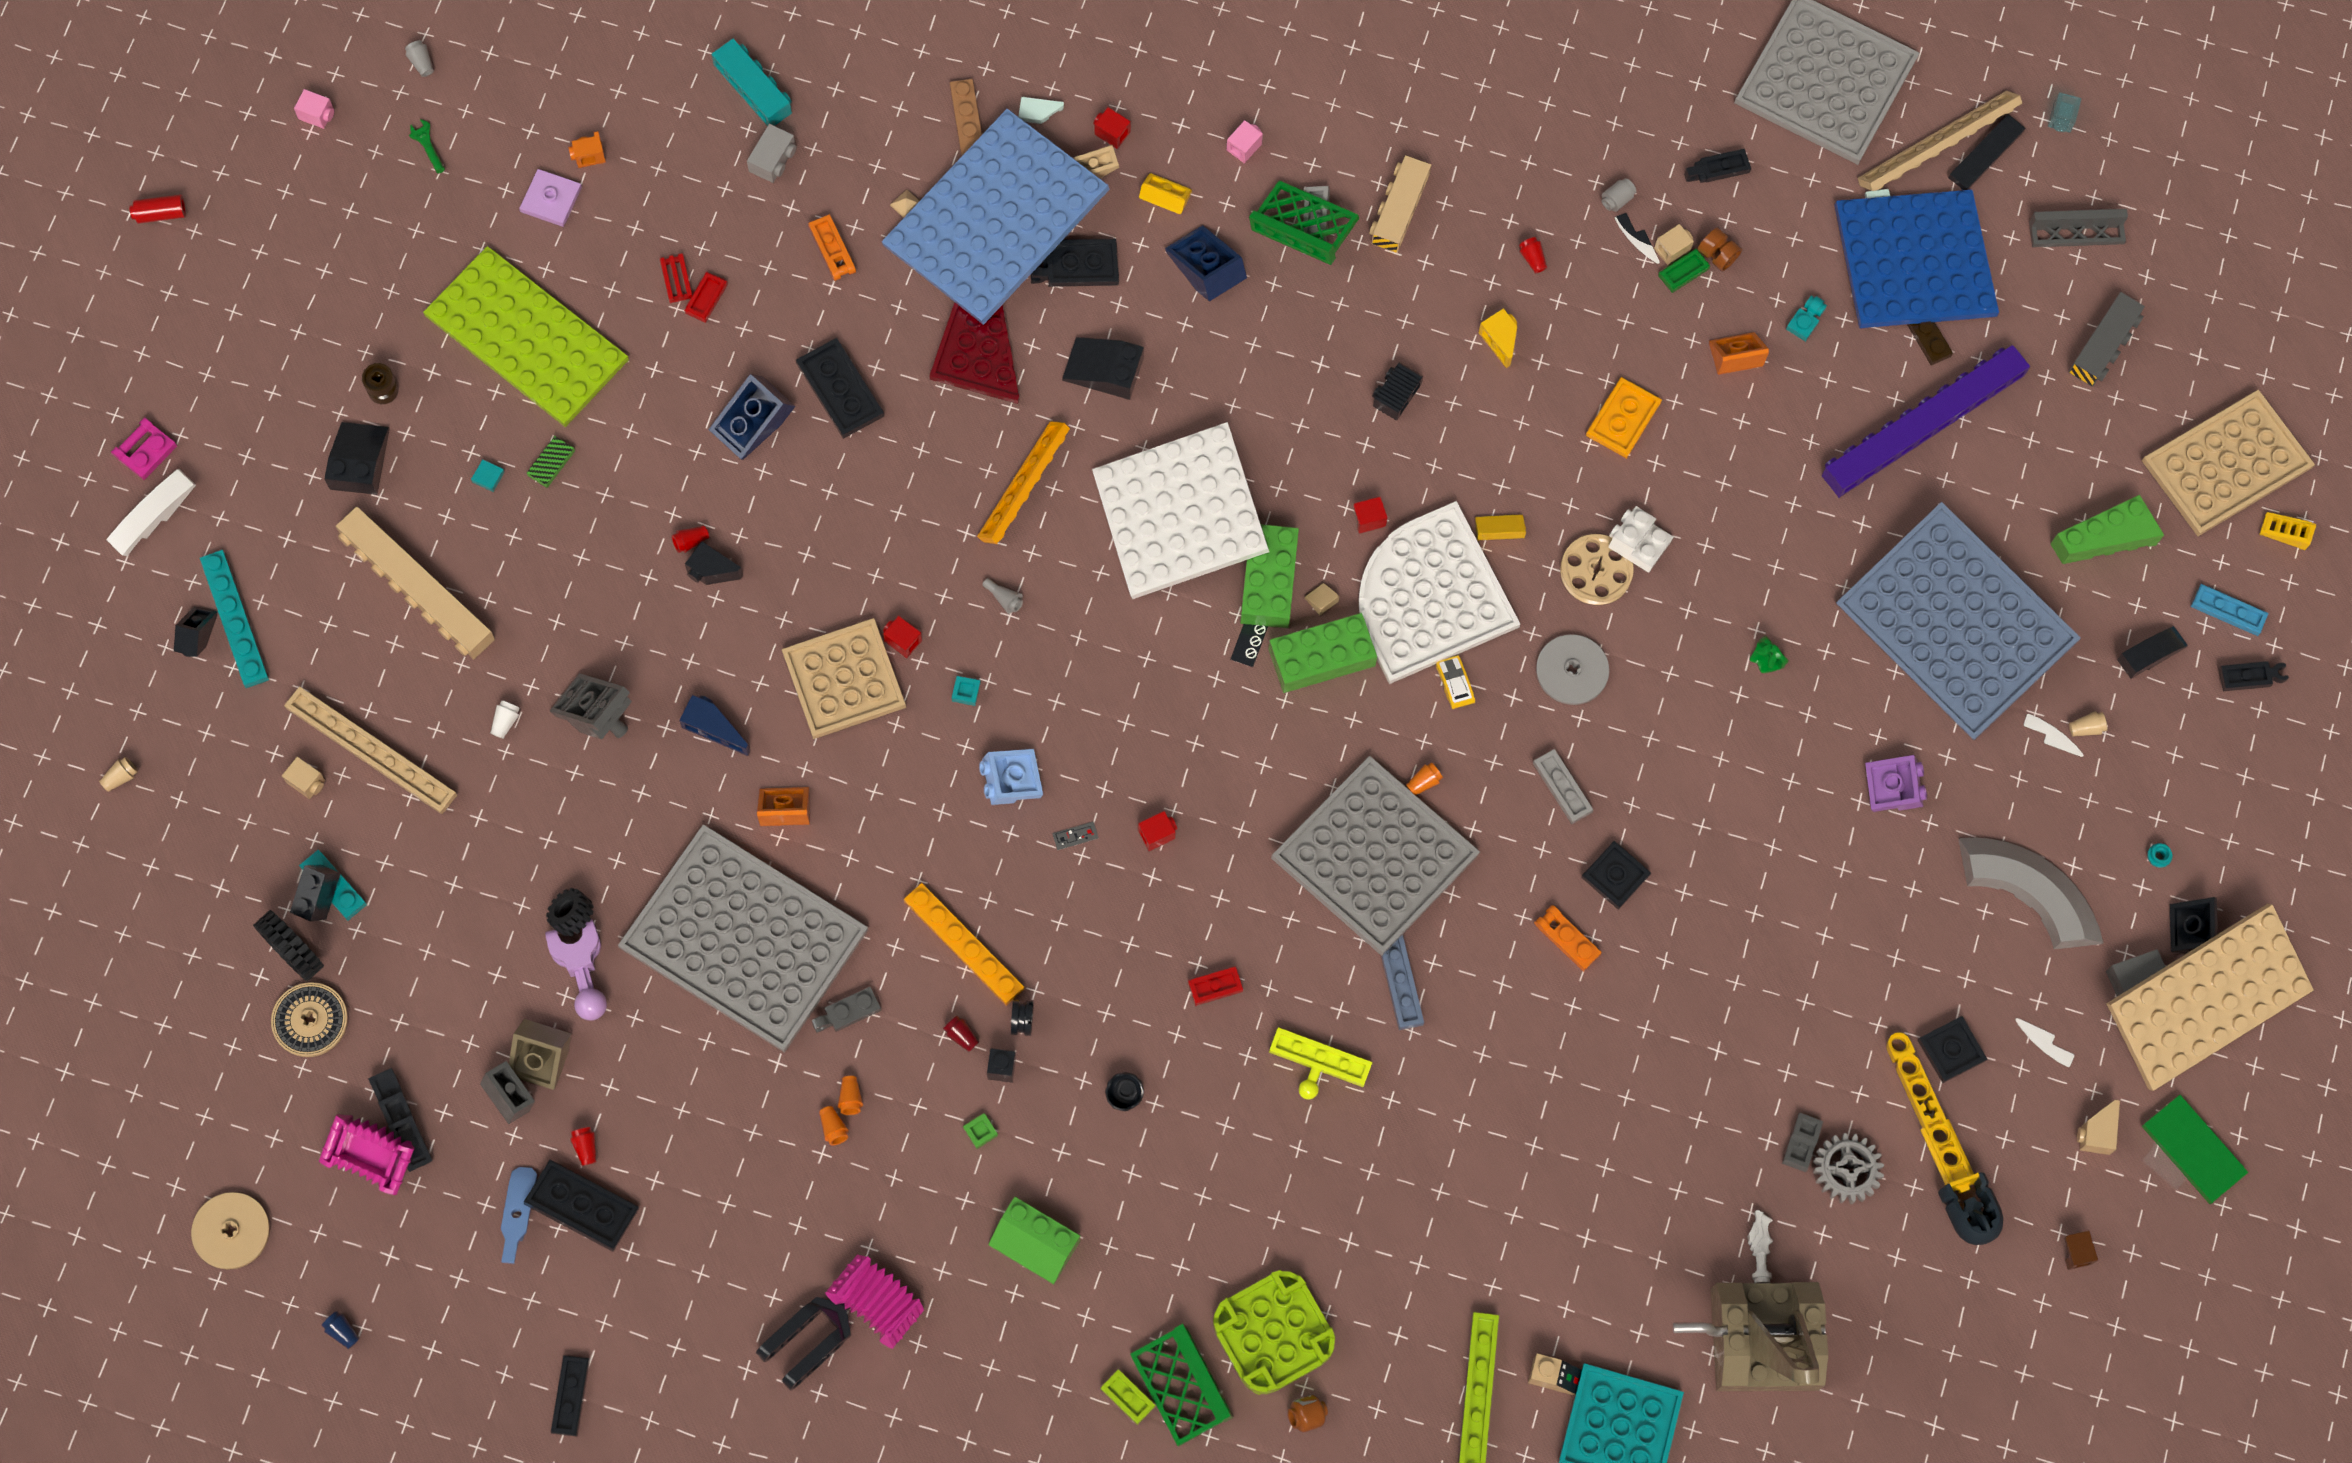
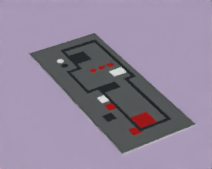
M1094 821L1052 833L1057 850L1099 839Z

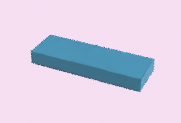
M2203 584L2199 586L2191 604V607L2256 636L2260 635L2269 614Z

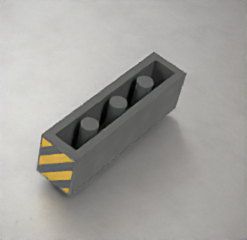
M2120 292L2072 365L2069 373L2092 387L2097 380L2102 382L2109 371L2106 368L2109 362L2114 364L2121 353L2117 349L2121 344L2125 346L2133 335L2129 332L2132 326L2137 329L2144 318L2141 312L2145 306Z

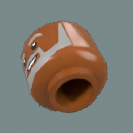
M1308 1395L1294 1400L1287 1414L1289 1422L1294 1429L1297 1428L1300 1432H1308L1324 1425L1328 1409L1324 1401H1320L1315 1395Z

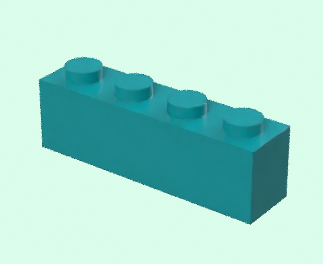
M733 38L711 54L713 65L767 127L769 124L777 125L792 114L790 105L792 101L785 92L781 93L775 80L770 75L767 77L764 74L761 64L756 59L753 61L749 57V52L742 43L739 45Z

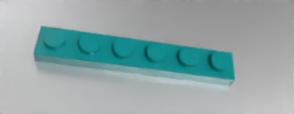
M220 550L200 557L245 688L268 681L269 678L224 551Z

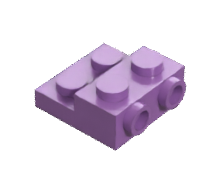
M1914 755L1865 763L1870 804L1873 812L1898 808L1900 811L1924 807L1923 800H1927L1925 785L1921 786L1920 777L1924 776L1922 762H1918Z

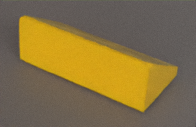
M1150 173L1141 186L1139 198L1181 214L1190 198L1192 190Z
M1523 515L1475 517L1477 540L1525 538L1526 527Z

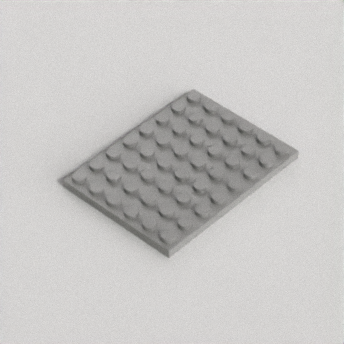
M702 825L618 944V947L785 1053L867 933L868 927L707 826Z

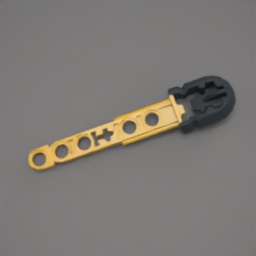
M1894 1033L1887 1041L1886 1048L1892 1063L1896 1062L1897 1074L1922 1126L1920 1131L1945 1183V1186L1938 1191L1942 1203L1947 1204L1945 1210L1954 1230L1961 1239L1969 1244L1984 1245L1998 1238L2003 1229L2004 1218L1993 1190L1988 1188L1989 1181L1985 1173H1973L1949 1119L1946 1120L1919 1059L1914 1055L1915 1050L1910 1039L1904 1033ZM1895 1039L1902 1040L1905 1043V1049L1903 1051L1895 1050L1892 1047V1041ZM1904 1062L1913 1063L1916 1068L1915 1072L1911 1074L1904 1072L1902 1064ZM1920 1084L1924 1086L1926 1094L1924 1096H1917L1913 1093L1912 1087ZM1928 1098L1930 1100L1927 1102L1926 1105L1929 1111H1935L1933 1118H1931L1929 1115H1924V1112L1926 1111L1924 1101H1926ZM1935 1130L1944 1131L1947 1136L1946 1141H1936L1933 1137V1132ZM1953 1153L1957 1157V1163L1955 1165H1948L1944 1161V1154ZM1970 1185H1974L1975 1193L1981 1202H1978L1975 1197L1964 1200V1209L1962 1210L1958 1203L1959 1198L1954 1191L1959 1190V1193L1970 1190Z

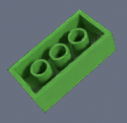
M1261 525L1269 552L1247 560L1240 624L1289 628L1299 528Z
M1362 613L1269 641L1268 650L1283 693L1376 666L1377 654Z

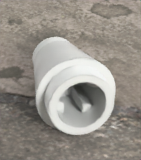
M501 700L500 705L496 706L490 733L504 739L518 718L520 708Z

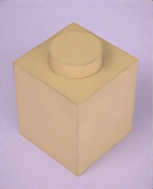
M1679 224L1657 238L1654 249L1669 266L1691 251L1694 242L1693 237L1687 229L1684 230Z
M298 757L282 775L288 785L308 799H311L313 795H317L324 786L325 779L322 774Z

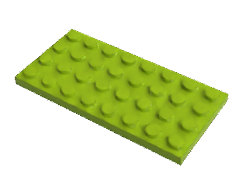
M488 246L423 312L425 317L564 427L579 414L629 361L625 353Z

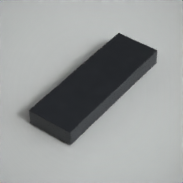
M563 1355L551 1434L578 1437L590 1363L589 1358Z

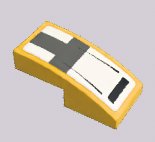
M1459 655L1436 662V669L1444 684V692L1451 708L1455 709L1475 703L1474 694Z

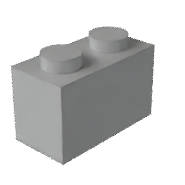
M769 124L747 160L749 172L774 183L777 176L780 177L783 174L787 159L792 158L795 154L797 146L795 145L794 135Z

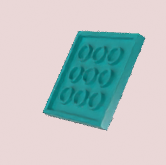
M1584 1363L1558 1463H1667L1684 1392Z

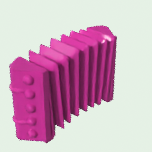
M336 1114L334 1122L330 1126L331 1130L326 1143L322 1147L323 1151L319 1162L328 1168L338 1165V1170L345 1167V1172L352 1168V1174L359 1171V1177L366 1175V1181L372 1179V1184L378 1182L380 1191L397 1195L414 1151L411 1141L407 1140L401 1143V1136L394 1139V1131L386 1135V1126L378 1130L377 1123L370 1126L369 1120L361 1123L360 1118L353 1121L352 1115Z
M857 1254L850 1264H847V1267L839 1277L833 1281V1284L825 1294L835 1305L845 1303V1309L851 1307L850 1313L857 1311V1317L864 1316L863 1323L870 1320L869 1328L875 1327L874 1334L880 1332L879 1341L893 1349L903 1339L910 1326L917 1322L924 1308L919 1298L912 1300L913 1293L906 1294L907 1285L900 1287V1280L893 1281V1273L885 1276V1268L877 1271V1263L870 1266L871 1258Z

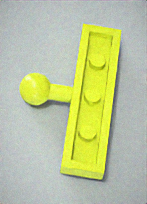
M1279 1027L1269 1050V1053L1311 1068L1307 1080H1304L1299 1085L1300 1096L1307 1100L1315 1098L1318 1094L1317 1080L1320 1072L1364 1087L1372 1062Z

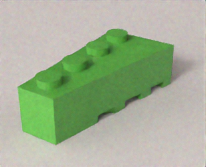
M2138 495L2058 533L2051 542V546L2061 563L2066 564L2091 559L2094 556H2106L2119 551H2131L2139 547L2156 546L2164 534L2143 499Z

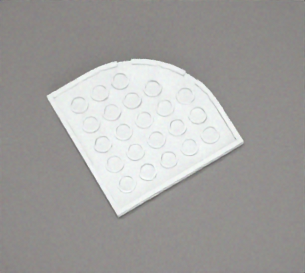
M1457 501L1418 517L1393 531L1376 548L1364 570L1359 592V614H1363L1377 654V661L1389 684L1520 627V622Z

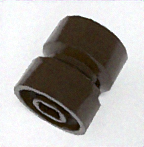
M374 363L364 369L362 382L370 399L380 405L391 403L397 397L399 390L391 369L382 363Z

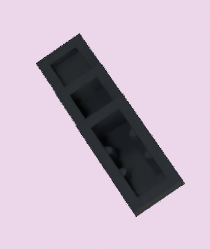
M393 1068L368 1078L388 1123L390 1132L394 1131V1139L401 1136V1143L408 1140L411 1141L414 1147L410 1159L411 1162L407 1167L408 1171L411 1172L432 1162V1157Z

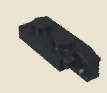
M1745 149L1701 158L1700 161L1695 162L1694 166L1686 168L1684 176L1686 182L1699 180L1700 183H1707L1748 174L1751 171V166Z

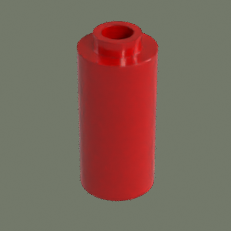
M182 194L134 200L133 205L129 207L131 219H135L137 224L186 217L185 202Z

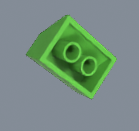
M1014 1197L1003 1214L988 1245L1054 1285L1079 1245L1080 1235Z

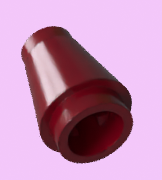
M958 1015L943 1028L947 1037L968 1052L979 1043L965 1019H961Z

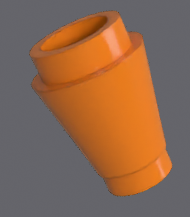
M1432 762L1428 765L1424 764L1409 783L1406 784V787L1416 796L1440 784L1439 781L1443 776Z
M845 1076L842 1078L838 1108L841 1109V1113L844 1115L859 1114L861 1107H863L857 1077Z
M833 1106L821 1109L819 1114L825 1141H828L831 1146L845 1142L848 1139L847 1133L849 1130Z

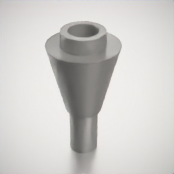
M989 578L983 582V587L993 593L994 597L1008 614L1017 612L1022 607L1023 595L1021 593L998 586Z

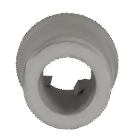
M418 40L405 47L406 57L420 73L421 77L429 76L434 72L427 45Z

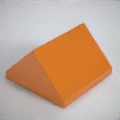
M1755 332L1709 341L1718 375L1762 367L1769 354V348Z
M809 787L760 789L757 807V817L760 826L810 825Z

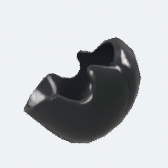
M1129 1072L1114 1075L1108 1081L1105 1090L1107 1102L1114 1109L1120 1111L1133 1109L1140 1104L1144 1096L1142 1081L1135 1074Z

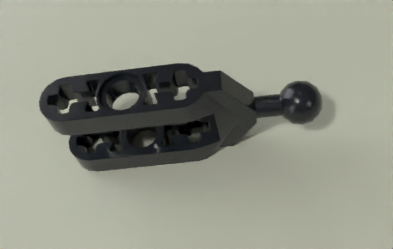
M815 1297L757 1349L756 1354L763 1362L769 1361L821 1312L831 1321L837 1329L782 1379L784 1385L792 1391L851 1337L847 1311L850 1308L845 1309V1303L835 1305L831 1300Z

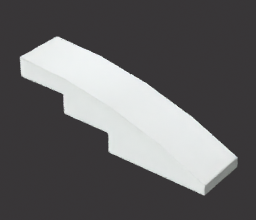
M177 469L149 493L125 517L106 540L121 555L128 556L142 538L147 539L161 521H167L196 484L180 469Z

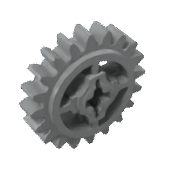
M1844 1133L1841 1141L1835 1135L1832 1137V1144L1826 1140L1823 1143L1825 1149L1819 1148L1816 1152L1821 1158L1813 1160L1814 1164L1820 1166L1813 1170L1814 1174L1821 1175L1816 1180V1184L1824 1183L1825 1186L1821 1190L1822 1193L1831 1190L1830 1199L1839 1195L1840 1203H1843L1846 1197H1848L1850 1204H1853L1856 1196L1859 1201L1863 1202L1865 1194L1871 1197L1874 1194L1872 1188L1878 1189L1880 1187V1183L1876 1180L1884 1177V1174L1877 1171L1882 1169L1884 1164L1876 1162L1882 1155L1872 1154L1875 1145L1866 1147L1867 1138H1864L1859 1143L1857 1141V1134H1854L1851 1140H1849L1848 1135ZM1841 1151L1840 1161L1829 1165L1832 1154ZM1851 1151L1859 1154L1863 1160L1857 1159ZM1846 1164H1848L1849 1168L1854 1169L1851 1173H1849L1848 1169L1843 1168ZM1867 1173L1864 1184L1856 1187L1855 1181L1857 1176ZM1833 1177H1838L1845 1186L1839 1184Z

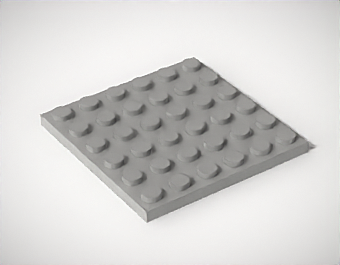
M1792 0L1734 103L1858 165L1920 53L1816 1Z
M1369 756L1272 854L1271 859L1383 956L1476 859L1480 851Z

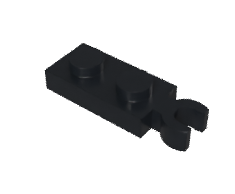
M2269 661L2222 665L2219 667L2223 691L2271 687L2273 680L2277 683H2284L2289 679V676H2281L2278 670H2284L2286 664L2278 663L2272 668L2269 666Z

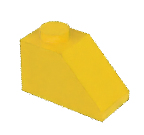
M1503 308L1480 324L1478 333L1502 364L1508 368L1513 357L1517 321L1512 314H1507Z

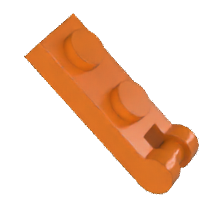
M830 214L809 222V229L833 280H839L842 275L847 273L849 275L856 273L855 266ZM843 260L844 265L837 267L835 263Z
M1551 905L1546 910L1547 913L1543 917H1539L1534 924L1584 972L1602 952L1561 914L1558 908ZM1553 920L1558 924L1554 930L1549 925Z

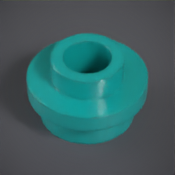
M2157 843L2149 848L2147 858L2153 866L2163 868L2170 864L2173 854L2167 845ZM2155 854H2162L2163 859L2159 860Z

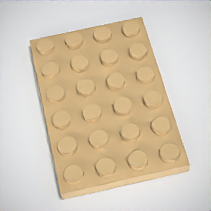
M2259 390L2150 453L2142 460L2197 536L2202 535L2312 469L2315 465Z

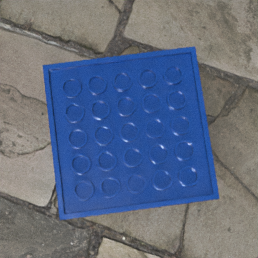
M1973 190L1838 200L1835 202L1834 206L1859 328L1998 316L1999 309Z

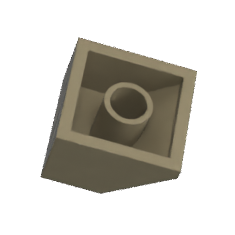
M524 1019L514 1032L508 1064L520 1080L554 1090L568 1056L572 1033Z

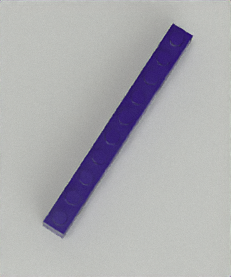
M2013 345L2006 350L2004 347L1993 354L1992 359L1989 361L1982 360L1974 367L1975 370L1969 374L1967 372L1962 373L1951 386L1949 384L1944 385L1937 391V395L1934 397L1927 396L1914 410L1909 408L1900 415L1899 420L1887 422L1881 428L1882 431L1876 435L1874 433L1869 434L1862 440L1863 443L1859 446L1852 445L1839 459L1834 457L1825 464V470L1822 474L1823 479L1840 498L2024 377L2030 365Z

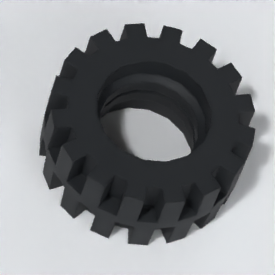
M565 889L563 894H557V898H553L551 901L553 904L548 906L547 910L549 912L546 913L548 918L546 920L564 936H573L574 932L577 934L581 928L584 929L586 927V922H590V915H593L594 911L592 909L594 905L578 889Z

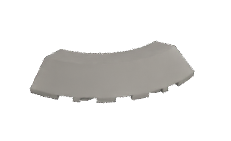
M1976 837L1958 839L1967 886L2003 889L2015 894L2016 898L2023 901L2030 908L2032 907L2040 915L2041 921L2051 938L2053 949L2103 944L2100 928L2086 899L2074 883L2052 863L2032 851L2009 842Z

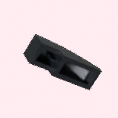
M2173 626L2126 650L2118 657L2117 661L2130 679L2185 649L2188 645Z

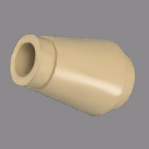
M2094 711L2070 722L2069 729L2072 737L2102 735V732L2107 731V723L2103 712L2097 713Z
M124 757L122 760L118 759L99 782L109 792L135 778L134 775L138 770L127 757Z

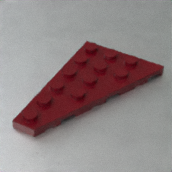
M954 302L929 375L930 380L1008 402L1019 403L1020 399L1003 305L983 325Z

